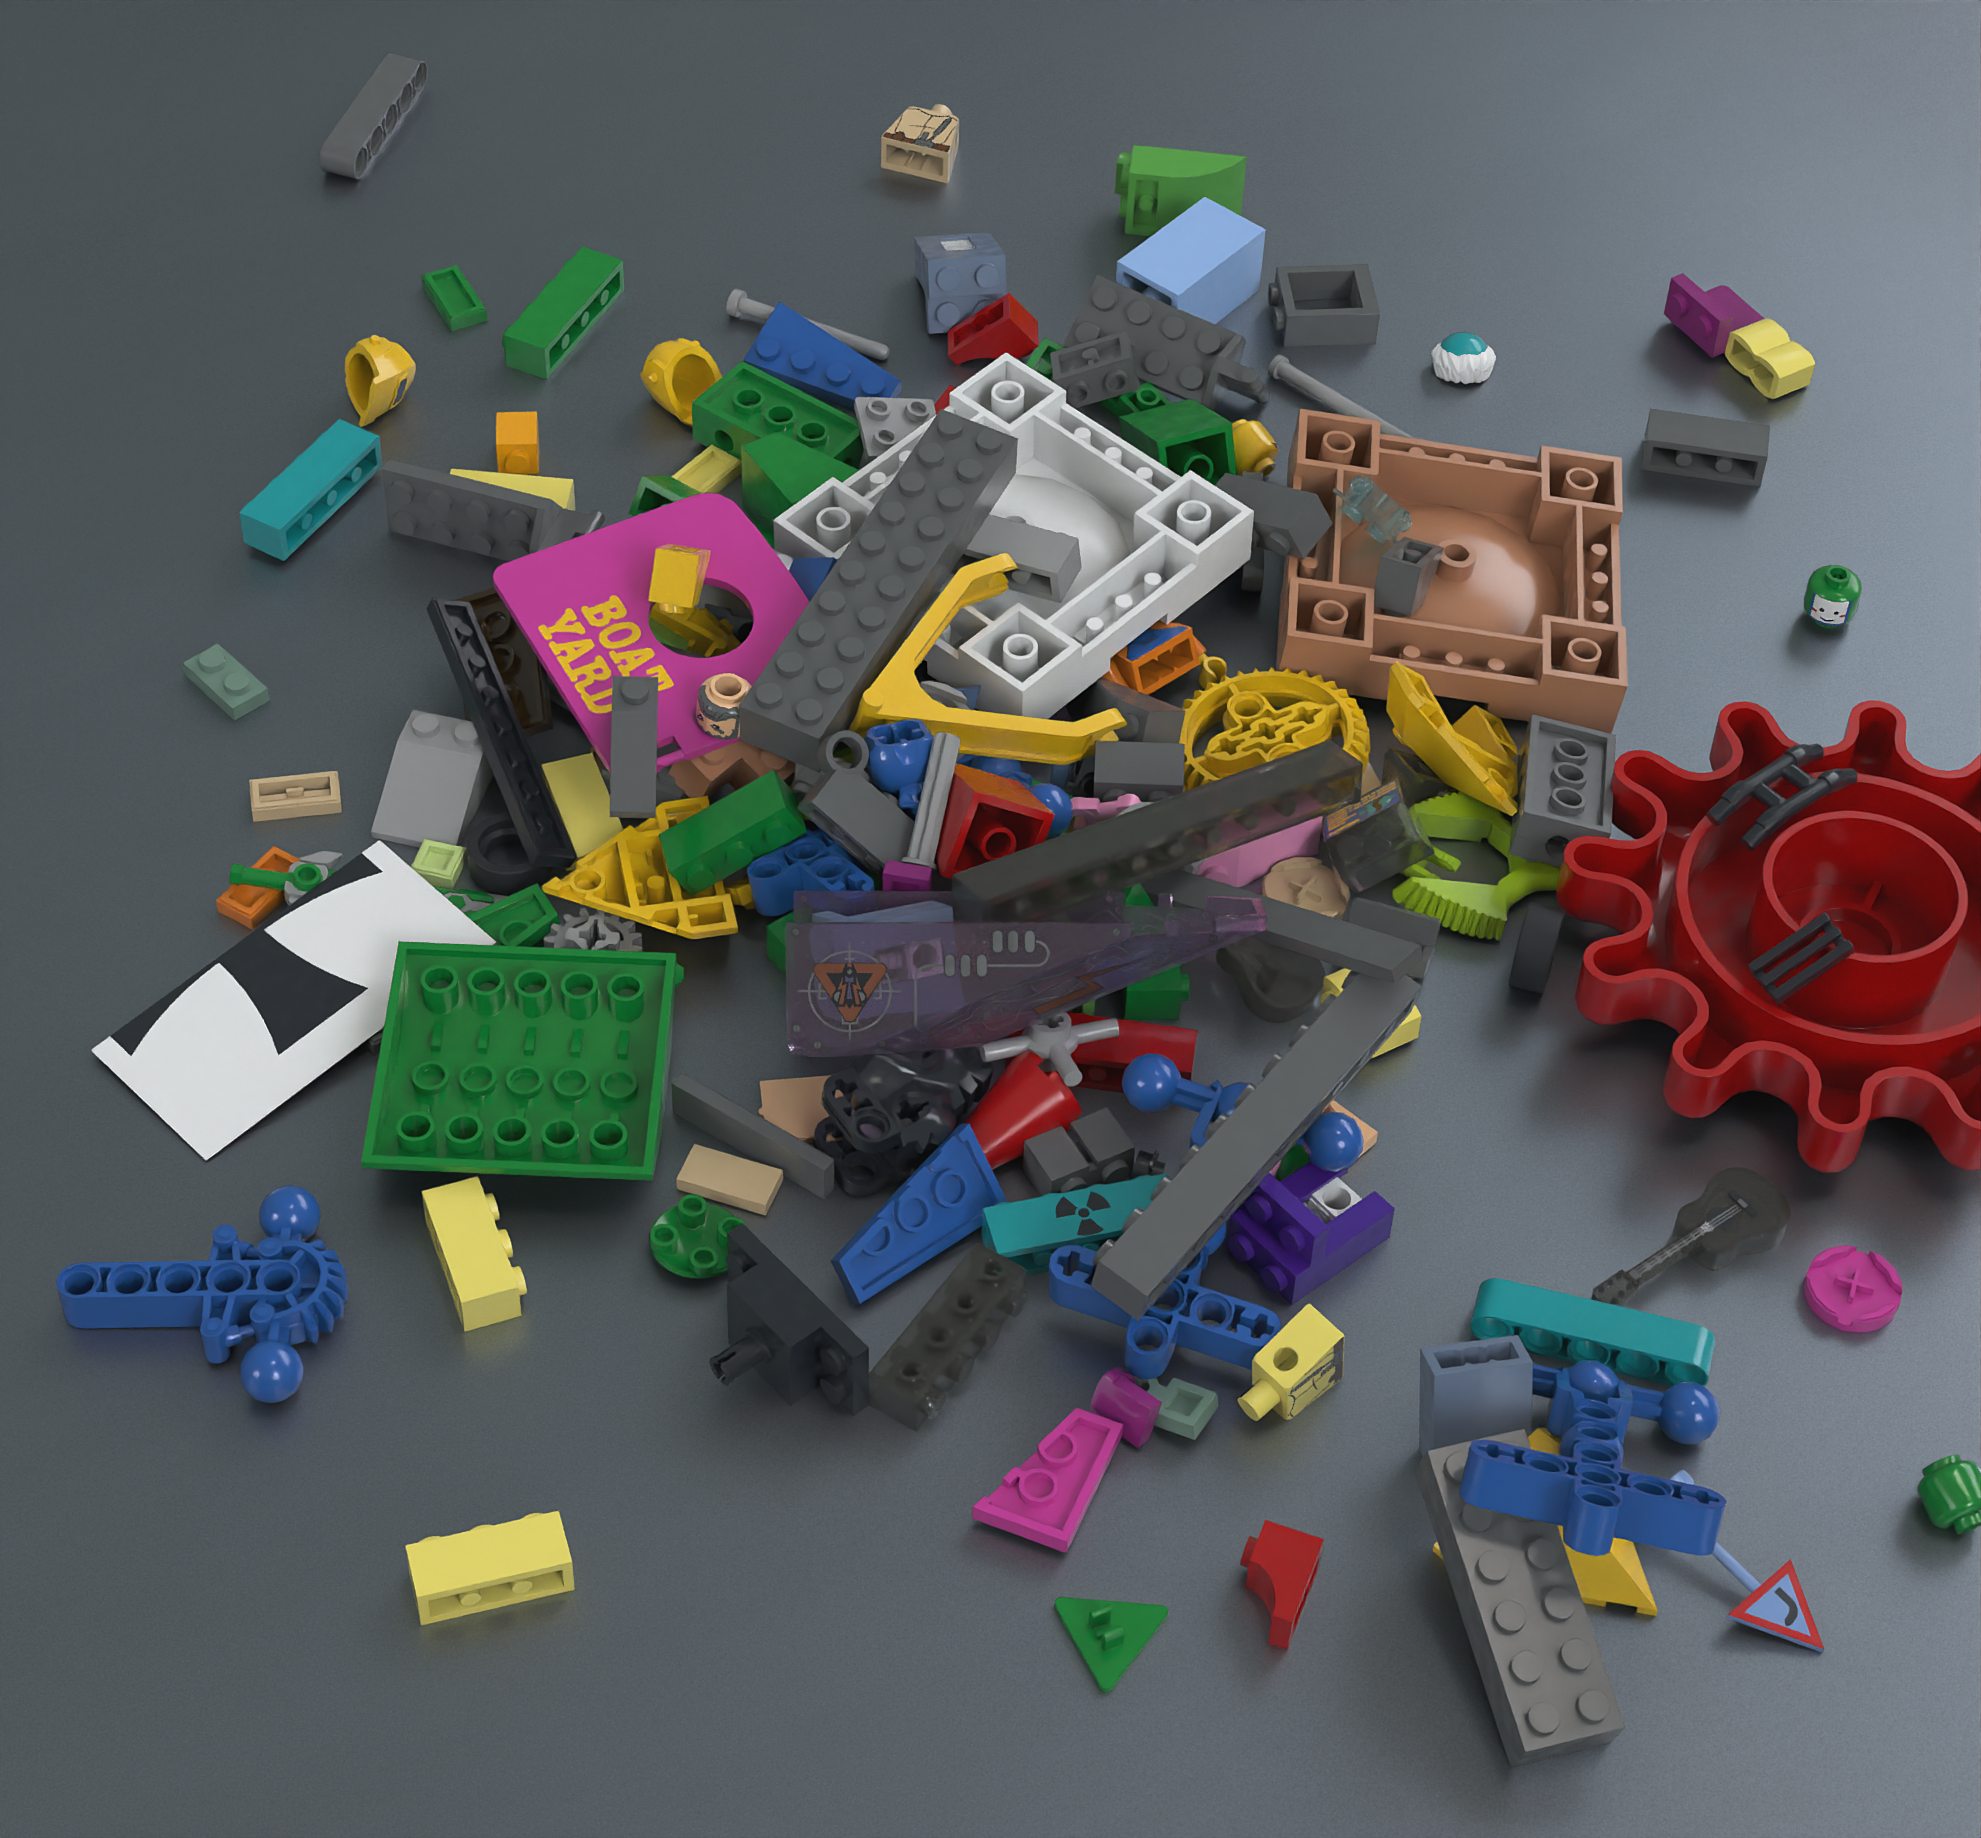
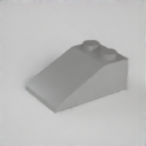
M412 710L395 747L372 826V838L418 848L421 847L424 839L456 846L461 845L494 775L473 722Z

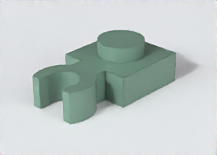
M1136 1377L1137 1385L1162 1402L1154 1426L1195 1440L1219 1407L1217 1392L1174 1377L1167 1387L1159 1385L1156 1378L1146 1380Z

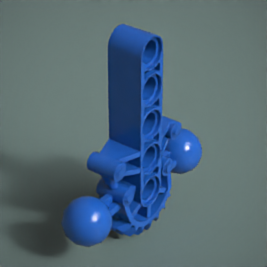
M286 1185L276 1188L265 1196L261 1204L259 1223L268 1238L260 1241L258 1249L254 1248V1245L239 1240L236 1228L225 1224L218 1226L213 1231V1244L208 1261L76 1263L64 1268L59 1273L56 1279V1286L64 1318L68 1324L74 1327L200 1326L207 1360L212 1363L226 1361L230 1356V1346L240 1344L242 1339L254 1336L256 1345L245 1353L240 1364V1381L246 1392L255 1400L273 1404L284 1401L297 1392L303 1380V1361L297 1351L290 1345L306 1340L317 1345L318 1332L332 1333L334 1321L343 1319L344 1305L347 1304L349 1297L346 1284L347 1276L345 1268L339 1262V1257L335 1254V1251L327 1250L321 1239L309 1244L305 1242L315 1235L320 1224L321 1211L315 1197L305 1188Z

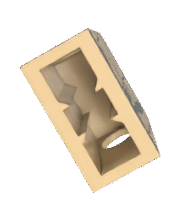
M942 104L934 105L931 110L915 106L908 107L881 137V168L948 183L958 150L959 119L952 115L948 107Z

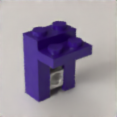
M1310 1161L1281 1182L1269 1173L1247 1197L1244 1207L1233 1213L1230 1217L1226 1245L1229 1247L1232 1255L1238 1261L1246 1262L1261 1276L1262 1281L1270 1291L1279 1293L1291 1305L1390 1238L1395 1208L1376 1191H1373L1363 1199L1360 1198L1339 1179L1348 1173V1168L1339 1172L1325 1171L1313 1165Z

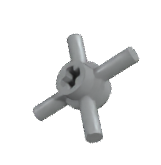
M1032 996L1019 1000L1018 1006L1021 1008L1036 999ZM1036 1001L1025 1006L1021 1012L1033 1011L1031 1008L1038 1006V1002ZM1058 1009L1040 1016L1035 1012L1025 1013L1023 1015L1028 1021V1027L1023 1031L1022 1036L980 1044V1055L983 1062L1014 1057L1026 1050H1030L1044 1060L1038 1065L1042 1071H1058L1067 1086H1075L1080 1083L1082 1074L1071 1058V1053L1075 1051L1078 1044L1119 1036V1025L1116 1018L1071 1026L1070 1016Z

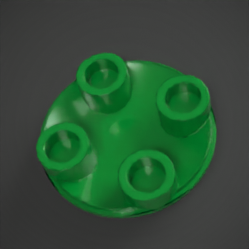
M686 1195L679 1200L677 1206L666 1210L655 1220L649 1234L650 1249L655 1259L664 1268L677 1275L689 1278L717 1276L728 1271L726 1256H728L727 1233L742 1223L745 1225V1223L726 1209L706 1203L705 1199L699 1195Z

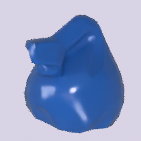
M917 719L877 725L870 728L864 737L869 750L866 768L871 781L878 788L889 792L898 799L900 807L903 808L902 811L907 816H916L934 738L926 725Z

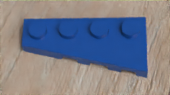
M780 301L743 359V362L792 387L853 409L856 397L897 398L902 391L901 381Z
M969 1123L960 1124L832 1258L831 1263L851 1303L861 1304L982 1226L983 1208L1007 1201Z

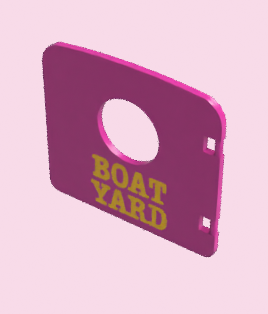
M712 493L692 495L498 566L493 573L495 590L609 773L611 768L613 676L658 677L657 749L674 743L678 749L657 758V772H660L661 768L682 760L686 762L740 741V737L729 740L716 739L707 735L698 726L695 716L700 686L706 679L723 673L735 674L753 686L809 604V600L777 553L738 505L727 497ZM666 544L711 550L703 584L717 586L737 595L748 606L753 617L752 630L740 646L720 656L694 658L669 650L655 638L648 620L656 602L648 601L656 548Z

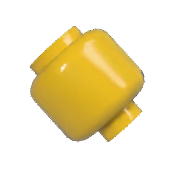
M1241 419L1232 424L1237 475L1241 476L1242 471L1263 472V478H1265L1276 467L1274 461L1279 454L1278 444L1259 421L1250 420L1247 422L1246 419Z

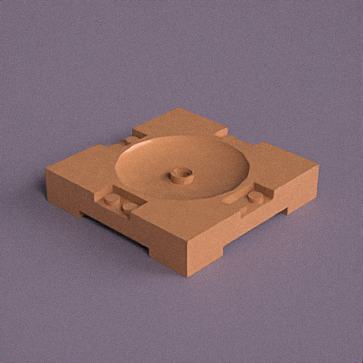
M1300 409L1288 456L1287 487L1317 494L1333 524L1305 559L1285 555L1284 578L1280 595L1276 671L1283 672L1288 667L1291 673L1298 674L1302 670H1306L1310 678L1321 674L1325 683L1335 681L1338 689H1347L1348 695L1387 700L1390 667L1397 661L1422 675L1433 695L1485 703V711L1496 717L1529 722L1531 715L1534 714L1611 734L1628 687L1626 627L1622 626L1620 582L1619 523L1623 514L1622 458L1542 445L1538 457L1380 434V421ZM1403 537L1443 547L1442 557L1424 602L1412 616L1393 617L1385 614L1382 611L1383 608L1374 606V588L1381 557Z

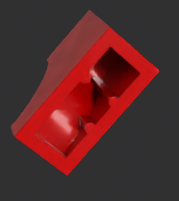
M1010 293L948 330V357L956 365L977 358L997 359L1004 353H1008L1018 360L1019 358L1027 357L1039 346L1038 321Z
M1265 1520L1259 1537L1249 1536L1242 1554L1240 1566L1248 1568L1245 1589L1256 1592L1268 1609L1271 1620L1268 1643L1288 1650L1320 1566L1324 1539Z

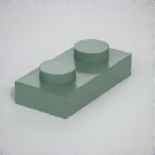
M218 643L183 662L184 675L234 721L270 701L268 688Z

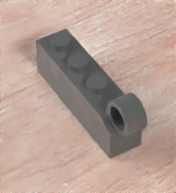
M849 730L839 731L826 737L820 743L817 749V762L824 775L819 778L797 808L883 882V871L886 861L901 862L902 857H907L915 822L902 811L903 808L900 807L898 799L887 792H880L868 782L870 778L863 770L869 758V750L865 740L856 732ZM836 741L847 744L853 753V762L849 769L840 767L834 761L832 750ZM935 857V858H934V864L937 865V861H936V857ZM937 867V871H932L931 900L952 906L954 913L974 885L943 877Z

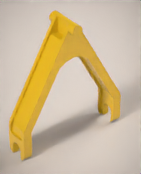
M1002 553L966 565L958 570L871 687L863 693L858 711L849 727V731L856 732L864 739L867 731L877 725L917 719L926 725L933 736L937 732H944L959 737L960 746L958 753L1067 765L1095 755L1096 741H1119L1120 739L1113 730L1127 726V722L1117 708L1108 709L1076 722L951 708L933 700L920 687L914 671L958 611L963 607L998 596L1009 589L1007 585L1009 581L1003 572L1018 567L1008 553Z

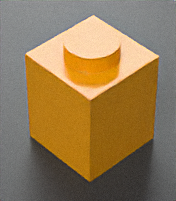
M537 411L496 412L498 473L539 474Z

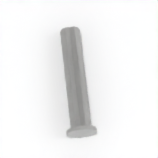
M937 732L934 735L907 857H902L901 863L931 867L932 871H937L938 865L934 864V858L960 746V738L953 734Z

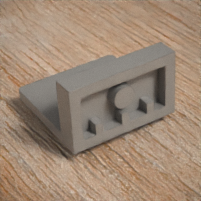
M856 397L854 409L864 448L858 470H861L934 417L936 411L933 401L931 399Z

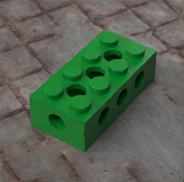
M743 361L692 402L693 440L707 447L714 445L741 461V446L778 432L856 469L859 468L864 448L857 419Z

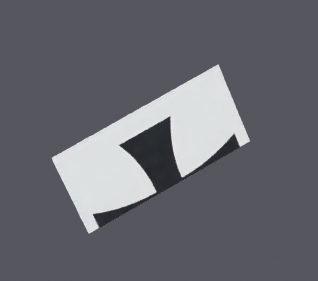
M379 840L91 1049V1051L207 1161L384 1027L399 941L494 945L496 941Z

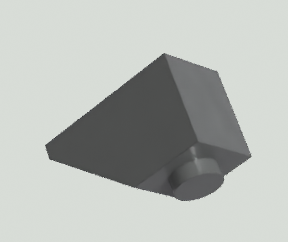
M1403 537L1381 557L1374 588V606L1383 608L1382 611L1385 614L1393 617L1412 616L1424 602L1444 548Z

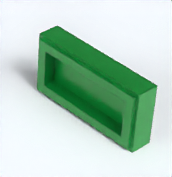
M458 265L421 275L422 287L451 332L488 321L487 309Z

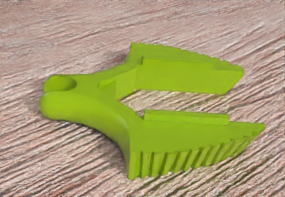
M1461 791L1457 794L1453 792L1450 795L1435 796L1433 799L1429 798L1426 801H1421L1407 808L1388 822L1399 829L1416 831L1417 836L1481 842L1482 838H1488V843L1508 858L1509 874L1498 881L1497 885L1410 877L1393 889L1392 898L1398 904H1405L1404 908L1407 910L1412 909L1413 912L1439 918L1442 926L1450 927V930H1458L1461 934L1468 933V936L1472 937L1477 935L1478 938L1487 937V939H1492L1494 937L1496 940H1501L1507 920V913L1513 904L1533 892L1556 891L1560 869L1557 867L1559 866L1539 861L1530 862L1519 856L1509 854L1512 824L1504 818L1500 810Z

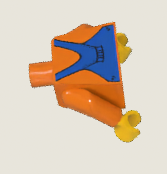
M1158 620L1110 658V670L1102 678L1149 695L1198 665L1201 667L1198 681L1206 689L1207 682L1216 683L1217 679L1221 681L1222 675H1226L1227 665L1220 657H1208L1205 654L1207 649L1193 635L1192 627L1178 622H1170L1166 625Z

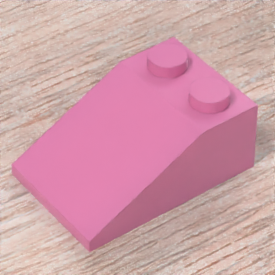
M1325 786L1193 790L1189 816L1191 825L1188 827V839L1195 844L1198 851L1206 858L1196 875L1239 888L1268 875L1271 872V867L1279 861L1293 857H1310L1317 854L1326 797Z

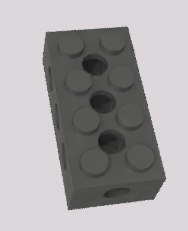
M1534 714L1531 715L1517 760L1518 793L1514 796V800L1518 803V812L1512 817L1509 854L1519 856L1526 861H1539L1561 867L1563 852L1567 844L1573 839L1582 836L1610 838L1613 792L1610 789L1615 764L1616 735ZM1561 836L1563 840H1555L1552 837Z

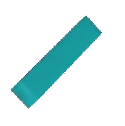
M1499 1278L1487 1279L1480 1284L1470 1323L1472 1333L1480 1340L1518 1335L1529 1353L1571 1363L1596 1360L1608 1366L1614 1373L1668 1386H1673L1679 1382H1696L1705 1386L1709 1380L1715 1347V1336L1706 1327L1698 1324Z

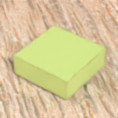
M424 839L411 868L432 886L453 889L468 859L467 848Z

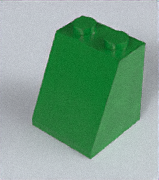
M1194 399L1119 417L1121 439L1180 477L1191 470L1215 486L1225 473L1237 475L1231 422Z
M776 432L741 446L742 506L756 523L774 532L773 520L832 477L843 483L859 470Z

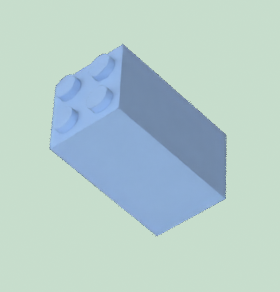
M1204 197L1118 260L1116 283L1216 324L1259 291L1266 229Z

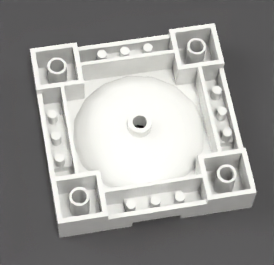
M1008 353L1001 355L949 393L950 405L944 409L945 411L1018 438L1016 474L989 514L1077 537L1079 539L1082 565L1080 572L1061 603L1007 589L998 596L961 608L924 658L927 661V674L940 683L947 684L953 688L981 685L976 703V708L980 711L1040 719L1050 718L1110 670V658L1158 620L1166 625L1250 560L1254 517L1252 509L1191 470L1182 477L1068 405L1066 403V390ZM936 415L843 483L832 477L773 520L775 550L792 558L834 557L838 561ZM949 574L921 619L955 576L954 574Z

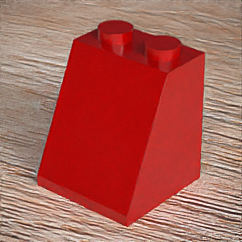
M956 763L935 854L939 873L943 877L1023 898L1055 814L1018 781Z

